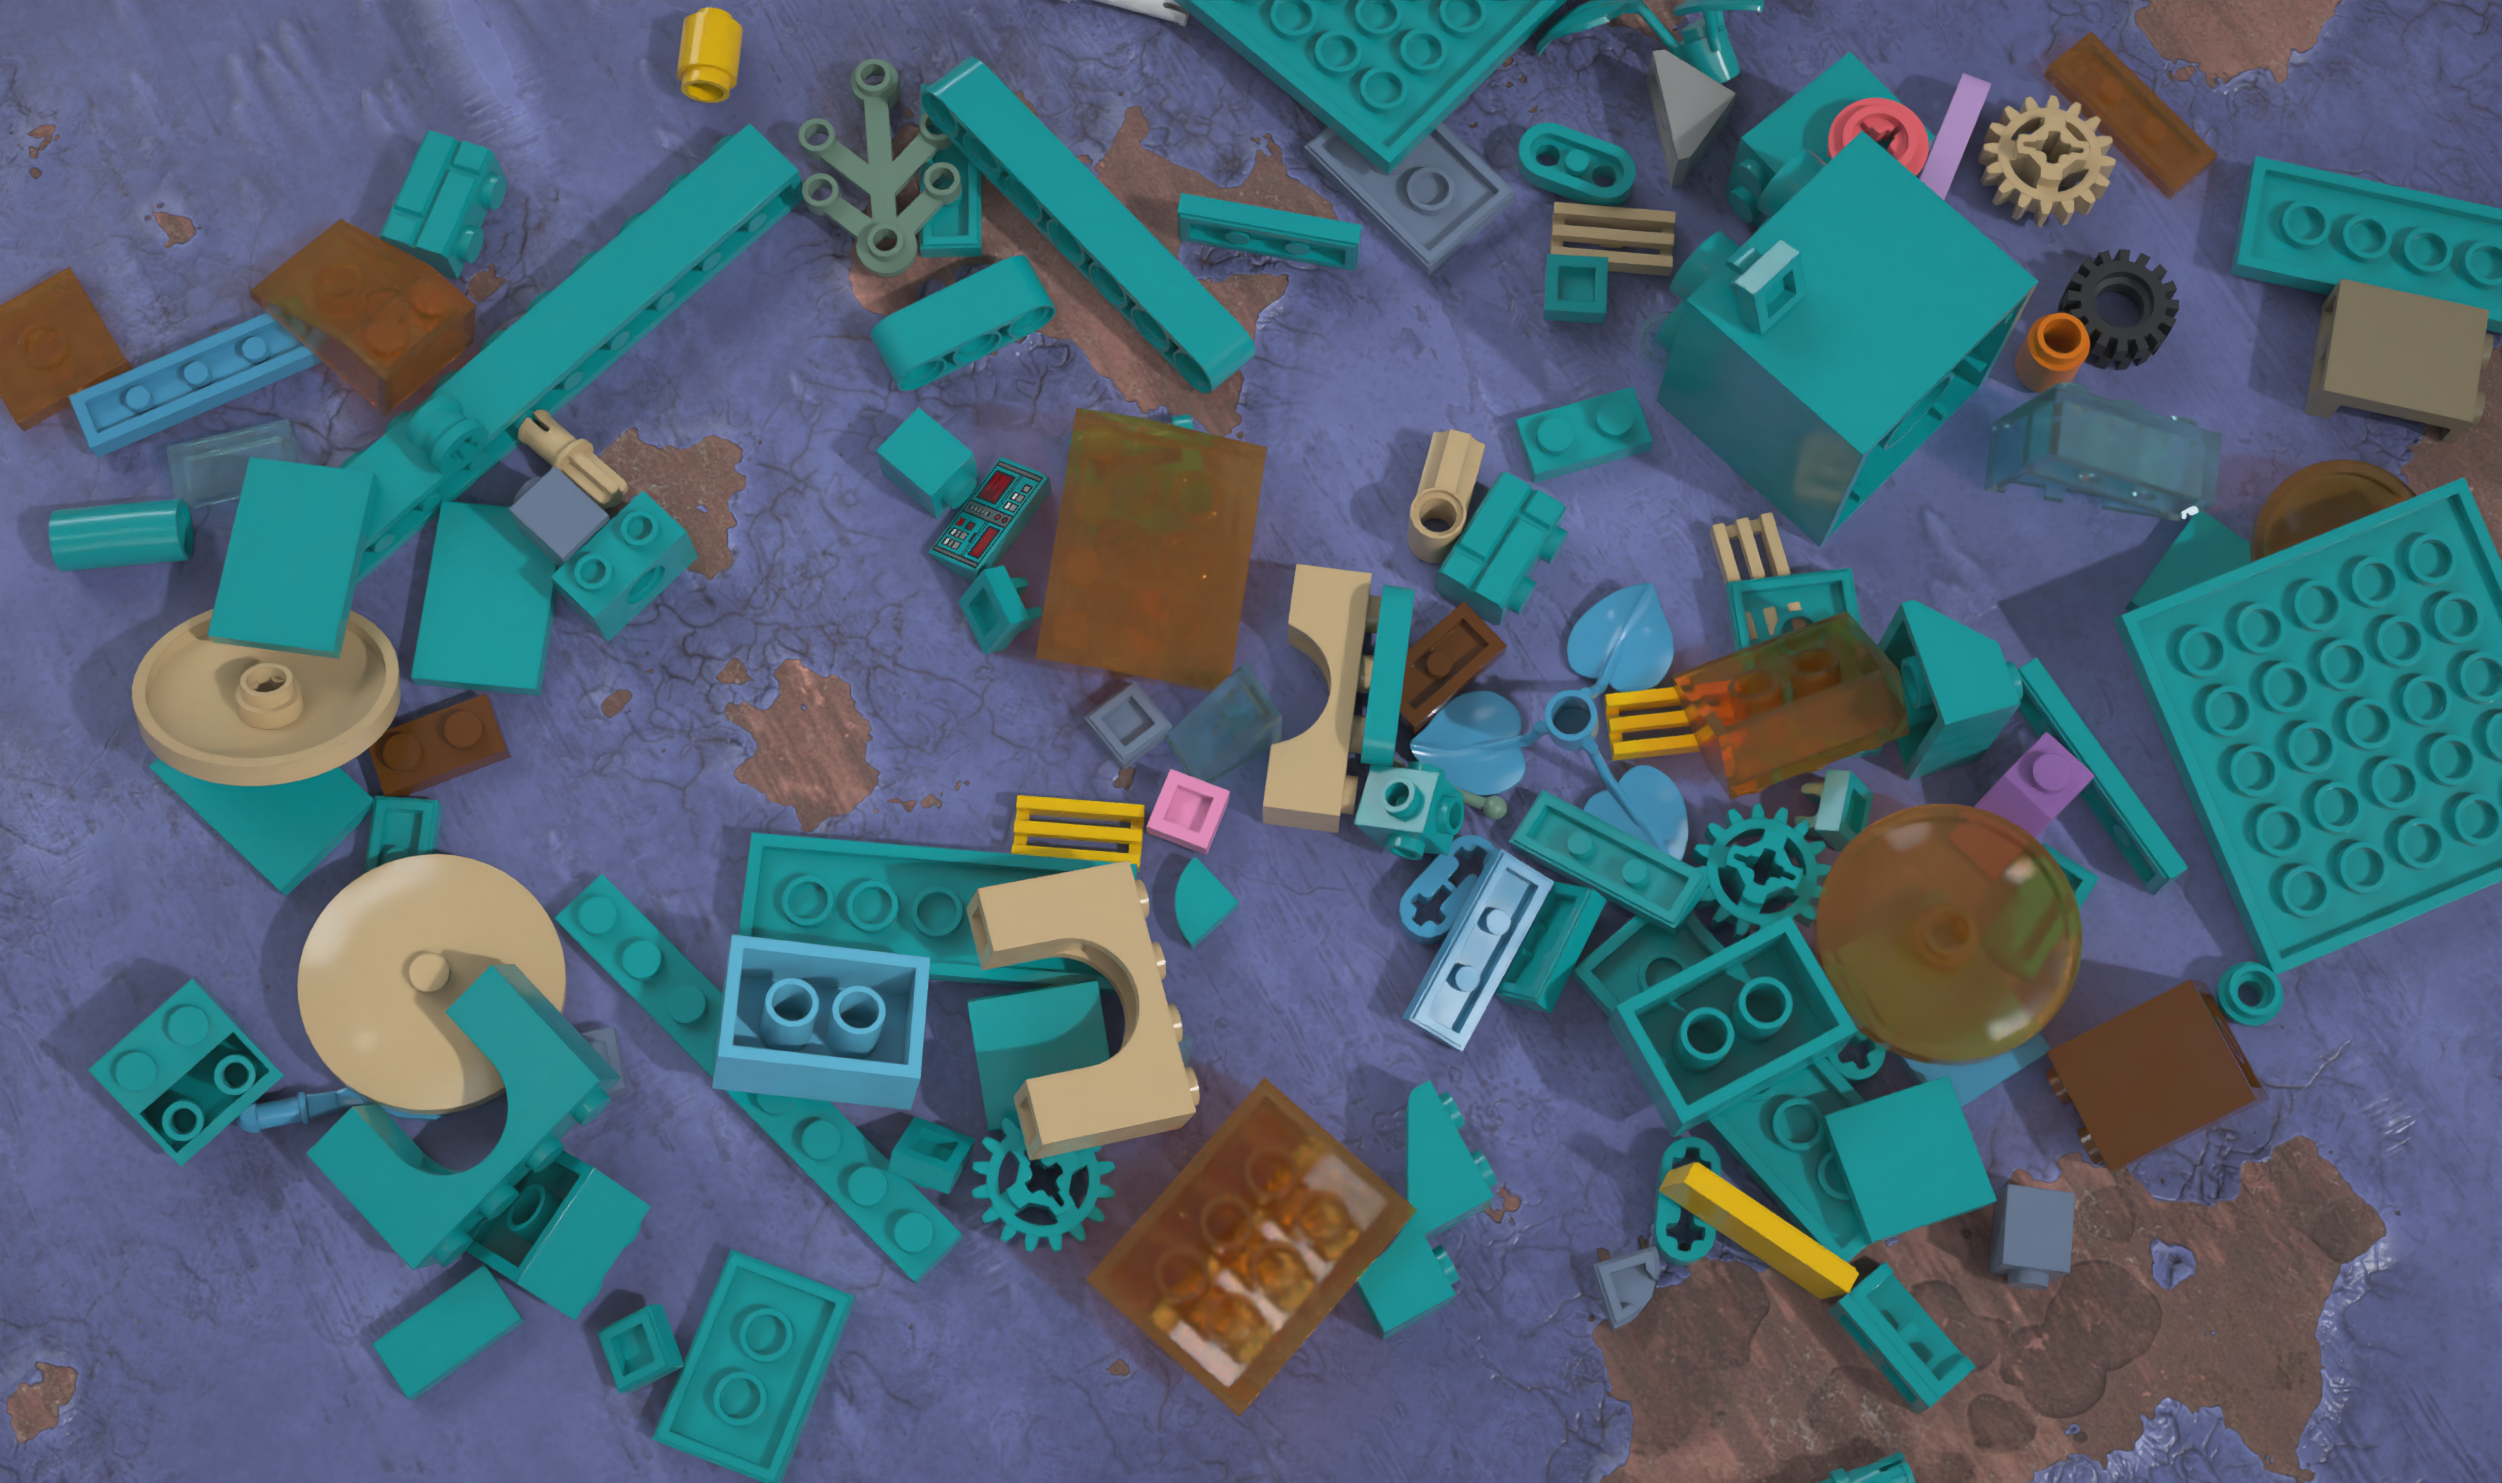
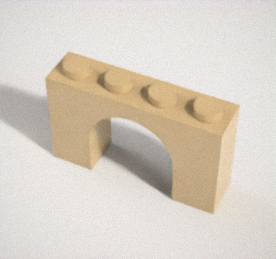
M1130 861L978 888L966 910L981 970L1051 957L1078 960L1096 969L1111 983L1120 998L1125 1016L1123 1042L1119 1052L1114 1057L1094 1066L1027 1079L1013 1096L1029 1161L1182 1128L1196 1113L1195 1106L1199 1104L1200 1099L1199 1086L1193 1069L1190 1066L1184 1067L1178 1045L1182 1041L1183 1036L1180 1014L1175 1004H1168L1161 981L1166 976L1164 954L1160 944L1157 941L1151 942L1145 921V918L1149 915L1148 894L1144 883L1141 880H1134Z

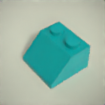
M563 1150L545 1169L538 1173L530 1170L514 1186L519 1195L505 1211L492 1220H488L485 1216L468 1233L473 1242L466 1252L575 1321L583 1308L598 1295L603 1284V1278L621 1251L636 1238L641 1227V1221L651 1206L593 1166Z

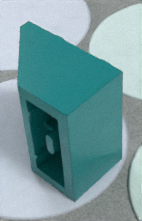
M197 976L187 982L88 1069L98 1082L180 1167L284 1076L282 1071L243 1024Z

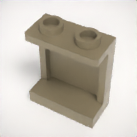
M2340 279L2322 304L2305 414L2330 419L2340 405L2440 426L2442 427L2440 441L2454 444L2469 426L2475 427L2478 424L2483 413L2486 394L2484 390L2478 389L2480 371L2486 368L2490 360L2494 342L2493 335L2486 334L2489 310Z

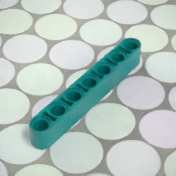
M968 56L921 93L923 107L934 124L1195 390L1209 395L1255 356L1256 349L1254 343L1243 326L983 62L973 56Z

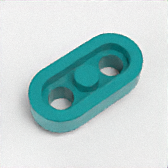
M1550 122L1532 126L1523 134L1519 142L1517 166L1523 178L1532 185L1583 204L1617 207L1625 202L1632 192L1636 176L1635 163L1630 154L1617 145ZM1547 155L1553 157L1557 163L1553 166H1544L1537 161V158ZM1598 176H1605L1612 180L1613 185L1601 187L1593 179Z

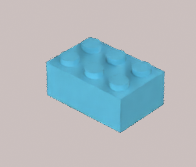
M732 934L725 969L712 1088L911 1110L921 1078L930 958Z

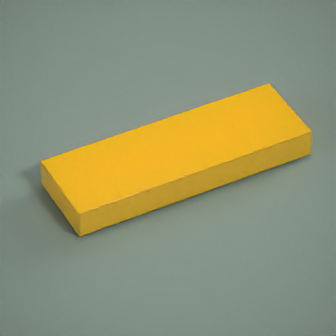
M1693 1162L1668 1171L1658 1190L1819 1299L1848 1294L1859 1274L1856 1268L1699 1162Z

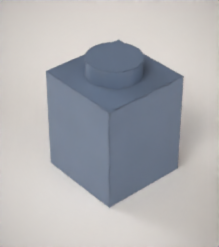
M556 466L543 477L536 476L527 481L517 492L514 504L509 508L519 531L559 568L610 521L609 515Z
M2007 1184L1995 1194L1997 1202L1993 1204L1989 1273L2008 1276V1285L2011 1287L2028 1290H2047L2049 1288V1281L2056 1282L2070 1273L2075 1193Z

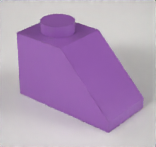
M2046 732L1996 782L1947 835L1945 840L1993 883L2078 797L2095 775Z

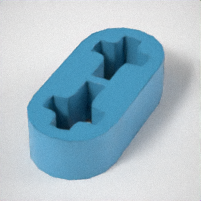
M1465 835L1452 841L1448 856L1439 854L1413 882L1401 898L1398 914L1400 928L1407 938L1418 944L1425 945L1439 943L1446 938L1478 879L1476 875L1470 874L1456 888L1450 882L1456 876L1459 868V861L1456 857L1461 855L1469 860L1475 854L1481 856L1483 862L1480 871L1482 872L1491 853L1495 849L1491 842L1475 835ZM1442 892L1447 897L1442 903L1438 914L1442 923L1437 926L1429 920L1422 926L1416 924L1414 919L1417 909L1413 903L1419 901L1427 906Z

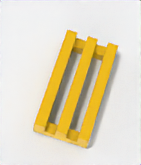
M1731 681L1605 694L1603 704L1612 761L1737 748L1740 743L1739 729H1736L1735 725L1736 710L1731 700L1733 694ZM1712 702H1717L1718 706L1619 717V712ZM1719 722L1721 725V731L1632 741H1623L1622 733L1677 728Z
M1017 795L1016 820L1014 821V842L1011 854L1117 863L1129 860L1130 864H1137L1138 872H1140L1145 805ZM1030 815L1131 823V828L1030 821ZM1029 836L1129 844L1128 853L1027 846Z

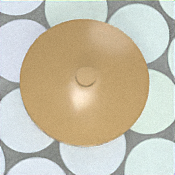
M214 609L206 611L178 625L157 641L139 664L132 685V701L139 732L148 748L159 759L189 776L213 783L236 786H267L295 782L320 775L349 762L372 746L383 735L397 713L401 698L398 659L390 640L374 623L352 610L349 613L339 659L214 643L207 636Z
M429 854L401 858L376 867L355 879L329 902L318 917L309 933L299 964L298 1002L300 1014L306 1033L323 1063L339 1081L362 1098L382 1107L409 1114L439 1115L465 1111L499 1097L506 1092V1089L493 1063L445 1011L490 965L515 964L563 1015L566 1001L567 977L562 946L557 931L542 905L530 891L505 872L489 864L456 855Z

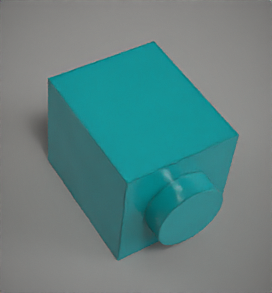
M919 407L876 450L882 474L935 519H938L949 506L952 509L961 506L970 497L977 485L978 471L974 453Z

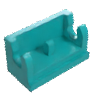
M1883 1262L1827 1311L1916 1414H1919L1932 1407L1941 1397L1975 1369L1976 1366L1968 1356H1964L1893 1275L1894 1271L1890 1266Z

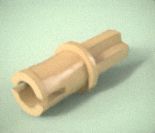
M543 409L533 412L534 418L541 423L540 426L535 424L529 417L524 420L518 431L519 441L529 446L552 467L556 466L601 509L615 508L621 503L622 497L628 491L626 481L593 454L594 447L587 439L577 440L555 421L549 412Z

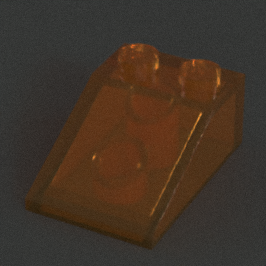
M343 219L335 222L250 290V297L384 416L389 414L474 343L476 305L431 265Z

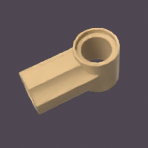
M1449 429L1446 432H1434L1431 439L1418 491L1411 504L1407 534L1410 550L1417 558L1428 563L1444 562L1465 528L1485 452V444L1478 442L1469 433ZM1432 518L1446 521L1451 528L1444 532H1432L1426 529L1422 523Z

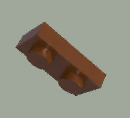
M1464 601L1407 650L1399 720L1413 735L1506 652L1507 645Z
M487 693L388 729L368 748L385 797L402 798L511 757L492 700Z

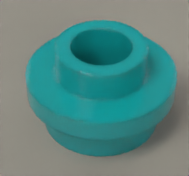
M2240 962L2231 966L2221 975L2216 986V1000L2220 1010L2230 1021L2240 1026L2258 1027L2268 1023L2279 1013L2283 1004L2284 995L2280 980L2270 969L2260 963ZM2239 986H2248L2256 992L2258 999L2256 1006H2248L2240 1000L2238 996Z

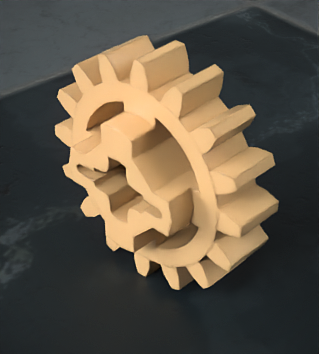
M2051 95L2045 108H2039L2032 97H2027L2019 112L2007 106L2003 110L1998 123H1991L1984 138L1987 144H1984L1978 157V163L1988 166L1980 181L1982 186H1998L1992 201L1996 206L2004 204L2008 200L2015 204L2012 212L2013 219L2018 220L2026 211L2033 212L2036 226L2042 227L2048 215L2054 214L2058 222L2063 226L2068 224L2074 209L2081 215L2086 216L2096 199L2103 197L2110 184L2107 178H2109L2116 164V159L2105 156L2113 140L2111 136L2096 137L2094 133L2101 121L2097 116L2089 118L2085 122L2078 117L2081 110L2080 103L2075 102L2067 111L2059 109L2057 96ZM2030 131H2035L2031 135L2024 134ZM2062 187L2070 188L2068 190L2058 192V190Z

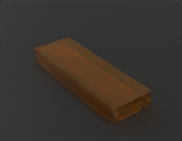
M2092 31L2048 66L2044 77L2072 104L2075 102L2080 103V112L2087 119L2097 116L2101 120L2097 129L2104 136H2111L2112 144L2169 200L2208 169L2217 158L2218 154Z

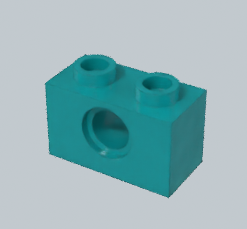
M642 491L550 577L564 601L600 636L609 642L698 558V555L687 531L645 491Z

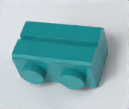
M432 130L426 131L379 235L391 258L415 268H425L431 273L453 280L459 278L465 262H475L483 245L484 234L481 226L489 209L496 211L500 207L506 193L507 180L494 152L489 148L464 140L459 142L454 137Z
M1501 471L1439 568L1435 589L1439 594L1458 605L1464 601L1479 617L1495 626H1500L1509 610L1520 615L1538 583L1530 578L1540 560L1552 564L1568 537L1569 532L1561 528L1566 507L1563 503L1544 492L1532 489L1530 484L1507 471Z

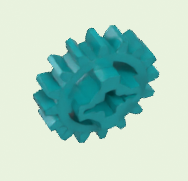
M1761 803L1754 804L1746 820H1743L1735 808L1728 810L1724 818L1726 830L1711 822L1703 834L1710 845L1696 844L1691 858L1697 863L1704 865L1696 869L1708 874L1710 880L1709 886L1695 907L1696 909H1703L1712 906L1716 913L1709 926L1715 930L1726 922L1734 926L1732 941L1734 942L1740 941L1747 931L1757 932L1788 915L1792 917L1793 921L1796 920L1799 924L1809 928L1817 917V914L1810 905L1823 906L1829 897L1830 892L1817 885V883L1827 881L1833 873L1832 866L1816 864V859L1823 853L1826 845L1824 841L1807 843L1804 837L1811 825L1808 821L1805 820L1794 828L1786 824L1788 809L1781 807L1773 819L1765 818ZM1760 837L1758 842L1747 847H1741L1733 844L1731 848L1728 847L1743 838ZM1784 846L1795 857L1799 868L1792 865L1784 850ZM1755 865H1761L1767 869L1765 885H1758L1753 882V869ZM1720 882L1729 885L1737 901L1736 904L1725 894ZM1774 902L1785 906L1788 902L1793 903L1786 909L1776 913L1759 914L1761 908Z
M1008 1118L1002 1120L1000 1126L1005 1138L1001 1143L993 1138L985 1137L981 1144L985 1151L992 1156L990 1162H973L972 1167L973 1173L986 1178V1184L975 1188L971 1193L973 1200H989L991 1207L981 1217L983 1224H991L1000 1219L1005 1224L1000 1241L1006 1244L1013 1239L1016 1233L1025 1236V1253L1030 1254L1035 1249L1038 1239H1047L1053 1254L1061 1251L1062 1235L1069 1233L1072 1239L1079 1244L1085 1241L1086 1234L1081 1223L1086 1219L1091 1223L1100 1225L1105 1215L1095 1206L1096 1200H1111L1115 1193L1114 1189L1100 1184V1177L1110 1174L1115 1169L1114 1162L1097 1161L1095 1154L1100 1151L1103 1145L1030 1160L1034 1166L1038 1165L1043 1172L1054 1168L1060 1176L1056 1179L1053 1186L1057 1194L1055 1198L1060 1204L1059 1206L1053 1196L1049 1197L1043 1190L1032 1194L1026 1186L1031 1182L1033 1175L1029 1168L1031 1163L1026 1157L1028 1153L1022 1129H1018ZM1009 1153L1018 1168L1016 1182L1000 1194L998 1185L999 1169L1004 1158ZM1085 1168L1088 1179L1087 1192L1082 1205L1077 1209L1074 1205L1075 1202L1069 1195L1072 1177ZM1026 1208L1045 1211L1056 1224L1035 1225L1021 1220L1015 1214L1020 1213Z

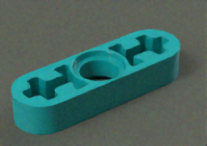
M1383 584L1360 763L1393 766L1415 588Z

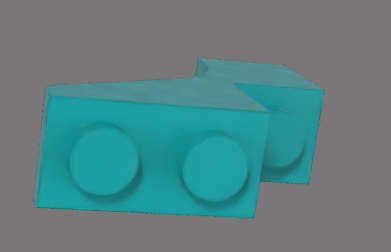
M1430 1080L1412 1090L1405 1112V1217L1403 1227L1397 1238L1385 1252L1369 1264L1354 1271L1351 1278V1283L1382 1340L1453 1303L1456 1293L1451 1285L1460 1280L1458 1273L1443 1246L1439 1245L1431 1249L1428 1240L1488 1209L1494 1199L1490 1188L1497 1185L1493 1170L1483 1153L1479 1149L1470 1153L1458 1130L1465 1127V1122L1455 1101L1447 1091L1438 1095Z

